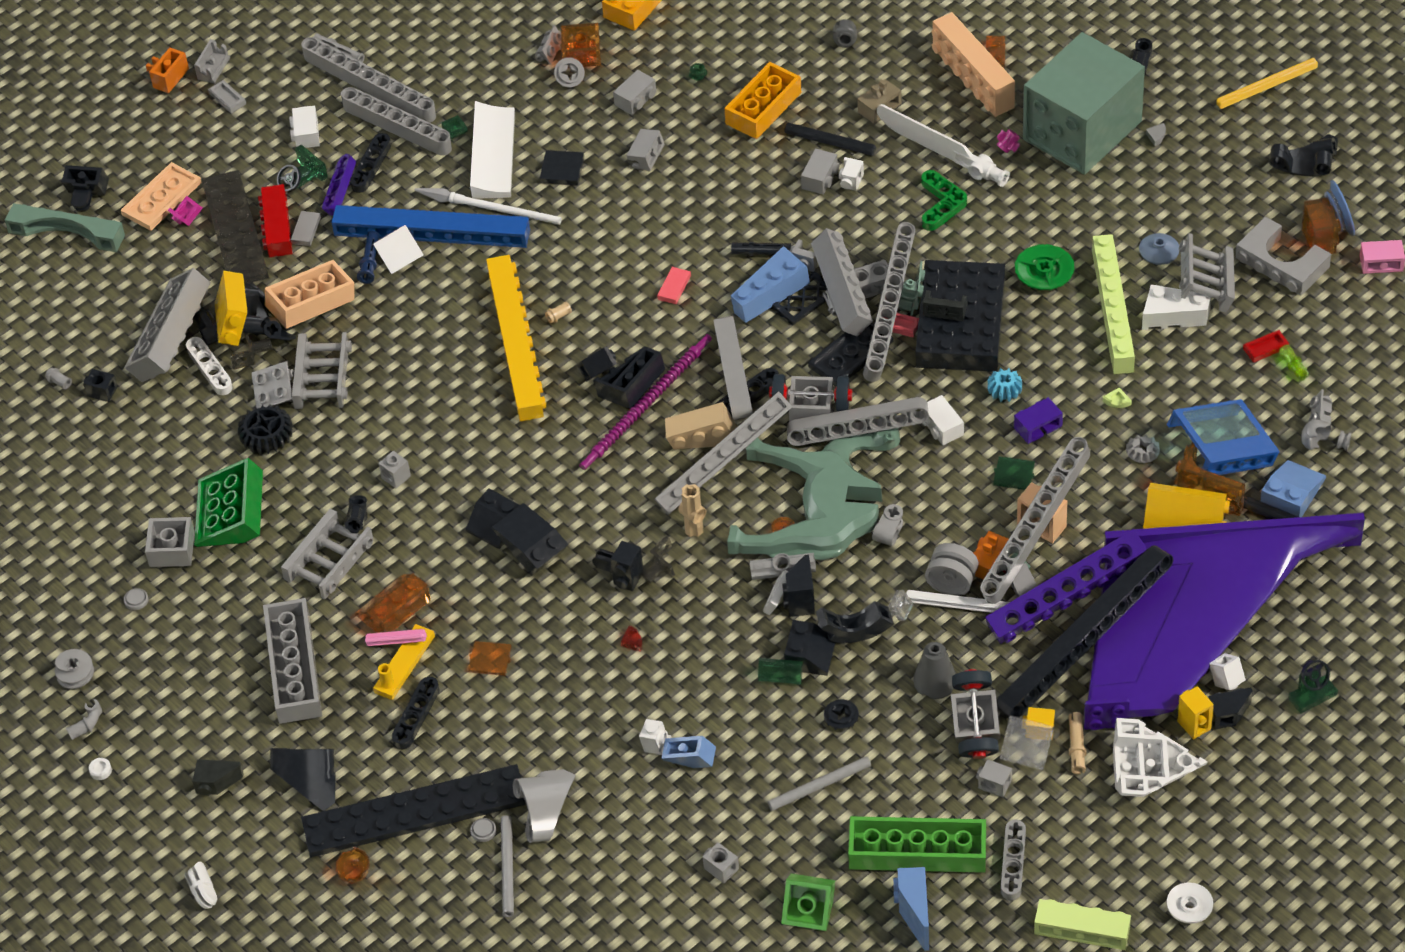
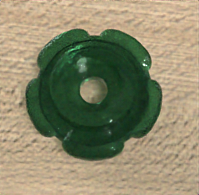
M695 63L690 67L689 77L691 79L700 81L704 79V76H707V70L703 64Z

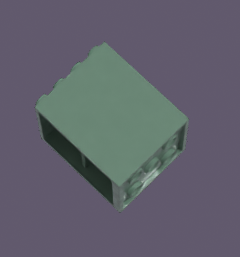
M1081 32L1024 84L1023 140L1085 175L1142 122L1145 66L1101 43L1092 36Z

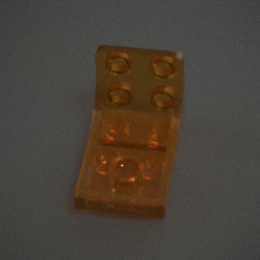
M1193 442L1191 445H1187L1183 460H1179L1175 471L1178 472V475L1175 479V485L1177 487L1227 494L1226 501H1230L1228 513L1240 516L1243 511L1245 484L1198 467L1196 465L1197 447Z

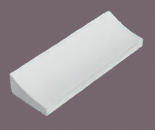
M475 101L470 180L472 198H511L515 125L514 108L491 106Z

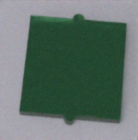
M999 456L997 467L994 468L993 486L1025 490L1030 485L1031 480L1034 479L1035 461Z

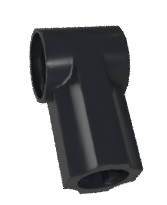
M1140 38L1135 43L1132 60L1145 66V76L1152 57V42L1147 38Z
M202 307L195 313L193 318L200 329L203 341L208 346L218 342L217 324L209 309Z
M354 495L348 499L349 508L345 520V528L350 533H358L362 530L364 522L368 518L367 498L362 495Z

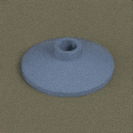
M1155 233L1148 235L1141 241L1139 252L1147 262L1163 265L1177 258L1179 255V244L1170 235Z

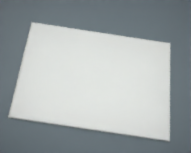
M406 225L373 244L391 274L423 256L422 251Z

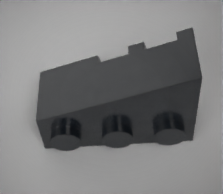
M646 346L625 358V363L617 368L614 366L610 368L609 373L602 378L596 377L593 379L599 398L628 409L634 406L665 370L661 352Z

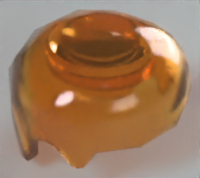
M353 847L350 851L342 852L336 862V873L342 881L350 884L364 880L370 871L369 857L365 851L357 847Z

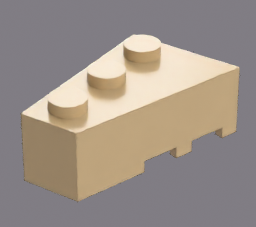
M723 402L665 418L666 439L673 449L715 447L738 427Z

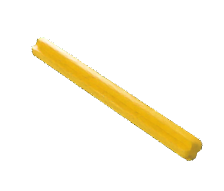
M1310 58L1216 99V105L1219 109L1228 107L1312 71L1318 67V62L1315 58Z

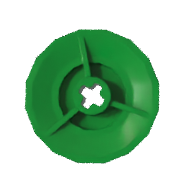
M1038 244L1026 248L1018 255L1015 261V273L1019 280L1028 287L1038 290H1052L1063 286L1071 279L1075 271L1074 261L1070 254L1061 247L1050 244Z

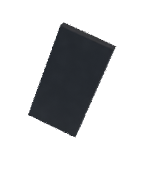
M871 323L858 336L847 332L842 334L809 361L808 368L821 377H833V385L835 387L837 386V378L839 376H847L850 379L865 366L874 323ZM892 336L889 345L894 342V337Z

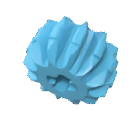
M1001 368L999 372L993 371L992 376H989L988 379L989 394H992L993 399L999 398L1000 402L1004 399L1010 402L1011 398L1017 399L1018 394H1021L1022 391L1021 376H1018L1017 371L1011 372L1010 368L1006 371H1003Z

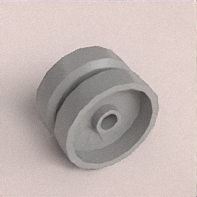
M955 543L939 544L934 549L931 562L926 569L925 578L927 583L940 593L956 596L965 595L970 590L979 562L975 554L964 546Z

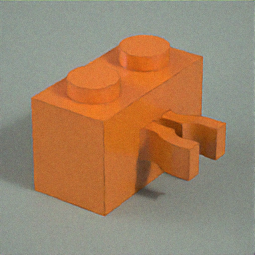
M170 47L160 59L154 56L151 58L154 65L146 64L153 88L166 93H170L189 70L186 53Z
M988 531L985 537L980 538L977 549L973 552L979 562L975 574L976 577L984 580L1009 540L1008 538Z

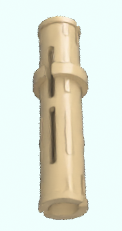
M1073 712V718L1071 713L1068 715L1070 731L1069 756H1071L1072 773L1081 774V768L1083 773L1086 771L1083 715L1079 712Z

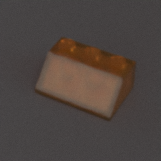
M415 574L401 575L355 612V616L376 633L392 632L431 600L428 585Z

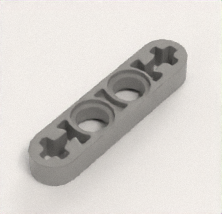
M1017 819L1009 821L1005 827L1001 895L1010 901L1018 899L1022 891L1026 827L1022 821ZM1014 828L1018 829L1017 839H1013ZM1016 846L1020 849V852L1011 854L1008 849ZM1013 865L1018 867L1019 871L1009 873L1006 869ZM1009 881H1014L1013 892L1009 891Z

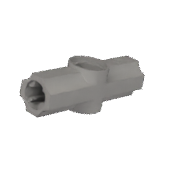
M780 553L774 558L750 561L752 580L779 577L784 570L789 571L804 555H809L811 573L816 572L814 553L791 556ZM783 564H786V565H787V566H786L785 568H783V569H782V568H779V566H781V565H783Z

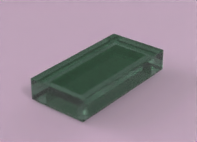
M759 658L758 681L801 684L803 662Z

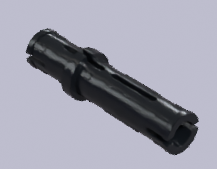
M732 242L731 255L744 254L751 257L753 255H775L783 246L790 251L791 243Z

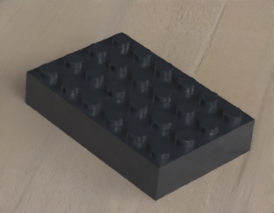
M925 260V276L922 283L924 287L920 303L916 342V368L998 372L1005 289V264ZM926 291H931V298L960 302L963 295L967 296V309L964 320L957 321L923 316V300Z

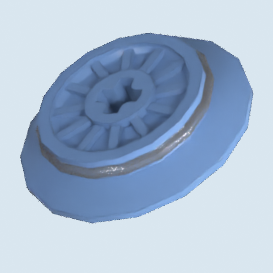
M1331 180L1330 190L1327 189L1324 193L1331 218L1340 232L1347 231L1351 236H1355L1354 223L1348 205L1336 182Z

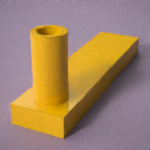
M417 624L414 625L412 630H425L427 633L426 641L403 643L389 664L383 663L378 667L380 678L373 687L375 694L390 700L395 698L434 639L435 633L433 630Z

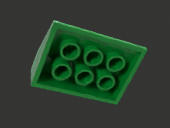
M249 458L198 479L194 541L196 547L245 543L260 536L263 470Z

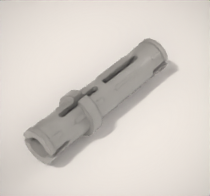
M318 33L313 36V38L363 63L364 54L337 43L333 38L328 39Z

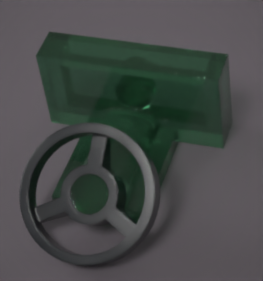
M303 145L295 148L297 160L301 166L297 168L293 165H285L278 172L277 185H281V180L290 185V189H285L286 192L300 188L314 177L319 178L321 181L328 177L326 164ZM287 168H294L291 173H287L285 177H281L282 173Z
M1313 659L1303 666L1299 675L1298 689L1288 694V699L1300 714L1338 694L1337 688L1329 680L1330 669L1321 660ZM1316 662H1320V664H1317V665H1315V666H1313V667H1310V668L1307 670V668H1308L1311 664L1316 663ZM1324 666L1326 670V675L1321 677L1320 670Z

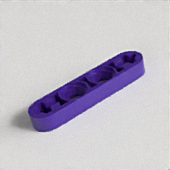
M348 153L338 160L322 205V209L330 216L334 215L336 205H342L356 164V160Z

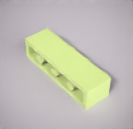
M1039 899L1034 923V934L1126 951L1131 915L1120 911H1105L1097 907H1082L1074 903H1060L1052 899Z

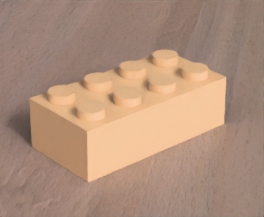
M334 260L265 288V306L286 329L354 300V282Z

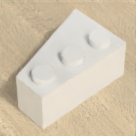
M1151 285L1143 312L1142 330H1148V327L1161 326V329H1167L1168 326L1180 325V328L1206 326L1210 312L1211 297L1189 291L1187 297L1183 299L1181 298V289Z

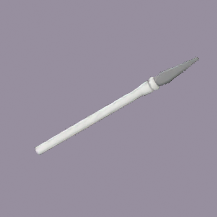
M444 188L414 189L416 192L439 202L466 204L558 225L561 224L562 220L558 216L466 197L455 192H449Z

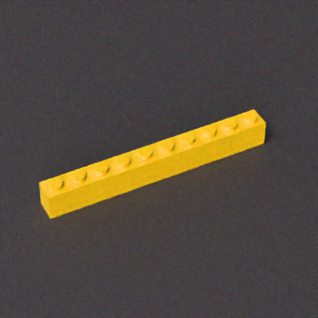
M510 255L486 259L519 420L521 422L544 417L543 409L546 408L544 396L540 397V393H543L542 383L536 379L540 378L538 366L533 365V363H536L535 351H530V348L533 347L532 337L527 336V333L530 332L528 321L523 319L527 318L525 306L520 305V303L524 302L522 291H517L520 288L518 276L514 277V274H517L516 264L511 262Z

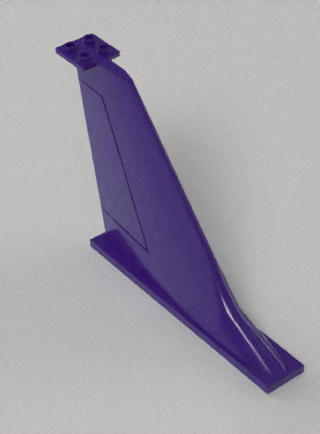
M1364 513L1135 529L1147 549L1153 545L1158 546L1173 556V564L1095 643L1088 700L1084 706V729L1115 728L1116 718L1129 719L1173 712L1179 705V696L1184 691L1191 690L1210 668L1209 663L1224 652L1299 561L1334 547L1361 546L1365 522ZM1131 530L1105 531L1104 546ZM1121 552L1118 555L1121 559H1126L1130 556L1127 552ZM1105 563L1104 570L1109 569L1111 565ZM1115 576V577L1111 578V579H1110V582H1109L1107 585H1105L1104 587H1102V589H1101V595H1102L1119 577Z

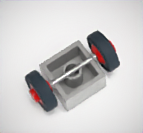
M775 374L772 386L769 387V399L777 392H780L786 400L787 395L790 398L789 403L792 408L789 410V422L794 419L832 413L833 397L836 402L837 412L849 410V401H852L853 390L850 389L849 377L839 376L837 378L835 390H833V377L792 376L791 388L788 389L786 378L783 374Z
M970 669L952 676L953 689L968 691V693L951 694L956 743H959V755L962 757L983 759L999 752L997 739L1001 738L995 690L977 692V690L985 689L992 685V676L988 671Z

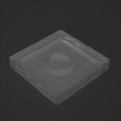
M1011 715L1000 759L1044 770L1054 726Z

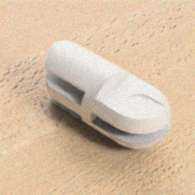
M197 862L184 876L197 903L204 909H210L216 904L217 895L205 865L202 862Z

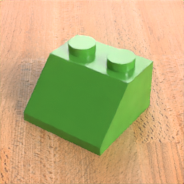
M790 874L786 879L781 924L826 931L833 905L836 880Z

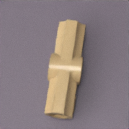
M686 484L681 488L682 502L679 505L678 511L684 516L685 533L689 537H698L703 533V519L706 515V509L701 506L700 488L695 484Z

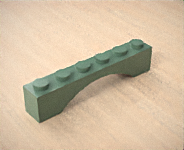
M13 203L5 218L7 230L10 234L29 236L44 231H68L87 238L100 250L111 252L118 251L125 237L122 222L32 207L24 204Z

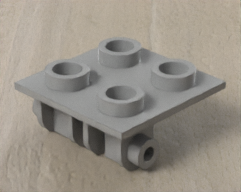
M287 361L252 372L256 408H261L262 404L264 407H268L269 404L275 406L292 400L290 380L294 377L293 369H288Z

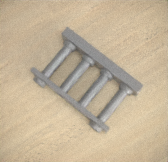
M1189 233L1186 239L1182 240L1179 245V251H1181V281L1179 284L1181 298L1185 299L1191 290L1217 299L1219 311L1227 313L1235 299L1233 248L1225 246L1222 253H1215L1193 245V234ZM1193 254L1216 261L1218 266L1193 257ZM1193 266L1215 273L1218 278L1195 271ZM1193 279L1214 285L1218 291L1193 282Z
M342 332L341 343L308 342L307 334H298L292 390L295 409H303V402L307 398L337 397L339 408H343L344 399L348 397L347 387H345L348 353L352 352V342L348 340L346 332ZM314 351H341L340 358L310 359L308 357V354ZM339 366L338 374L308 375L307 369H310V367ZM313 382H338L337 389L307 390L305 388V385Z
M329 509L281 566L284 580L291 583L295 577L301 576L319 585L321 598L326 599L330 593L335 591L338 583L366 549L372 546L374 540L371 528L367 526L362 534L350 533L348 529L339 524L337 512ZM337 532L355 542L348 549L328 538L332 533ZM324 546L343 555V557L336 564L315 553L320 547ZM313 561L331 571L325 578H322L304 569V566L308 562Z

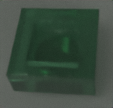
M458 115L441 122L442 129L449 132L450 139L468 132L467 126Z

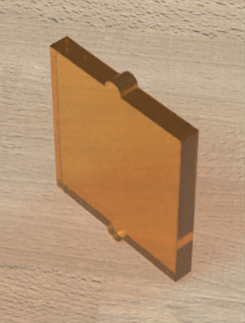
M475 641L472 654L469 655L470 664L468 672L506 676L508 663L511 662L512 644Z

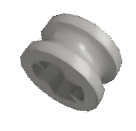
M1341 430L1337 449L1342 447L1345 451H1348L1352 436L1351 432L1345 434Z

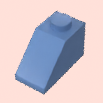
M704 736L665 738L661 759L691 768L712 767L716 746Z

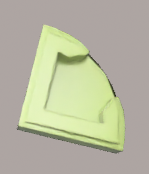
M1120 388L1102 398L1106 405L1115 408H1124L1132 404V400Z

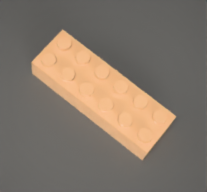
M953 12L934 20L932 30L933 51L941 56L946 65L950 66L955 76H959L965 87L969 88L975 98L984 104L985 109L997 117L1015 108V80Z

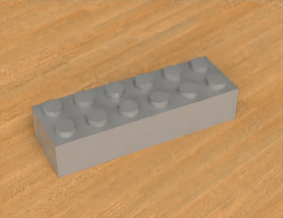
M194 268L169 280L124 367L141 382L153 379L161 373L165 374L169 370L172 358L178 353L177 348L186 337V330L193 323L192 318L199 311L202 299L208 294L207 289L211 282Z
M306 598L263 605L275 710L279 724L322 717L310 616Z

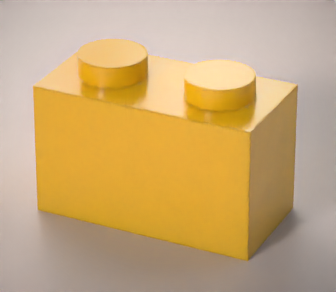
M1198 686L1184 691L1179 696L1177 722L1193 740L1211 730L1214 704Z

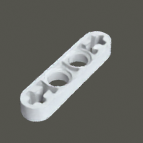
M190 338L186 342L189 356L218 395L229 394L233 386L228 374L201 338ZM194 346L199 347L200 351L197 352ZM203 357L210 358L207 362H200V359ZM211 370L219 371L215 375L208 374Z

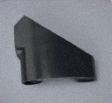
M1327 134L1323 138L1313 141L1312 144L1289 150L1286 145L1281 143L1274 144L1271 147L1269 164L1283 172L1300 176L1328 175L1331 172L1333 155L1337 154L1338 138Z
M245 287L247 316L242 332L266 335L269 338L296 339L295 335L281 329V325L275 317L268 315L260 302L259 289Z
M270 748V769L323 811L335 803V749Z

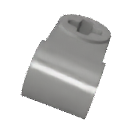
M892 504L885 508L874 528L872 540L894 546L898 534L903 527V509L899 505Z

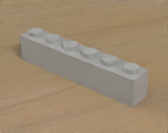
M826 228L811 245L842 330L858 336L873 322L870 309L866 304L865 296L854 271V266L850 261L848 250L843 242V236L838 231Z

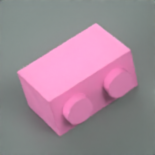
M1402 240L1361 242L1360 261L1363 274L1403 272L1405 255Z

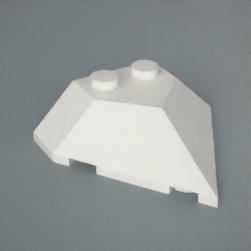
M1116 718L1113 743L1115 789L1122 796L1144 797L1206 765L1208 761L1201 757L1199 759L1188 753V749L1160 732H1153L1145 727L1146 724L1138 719Z

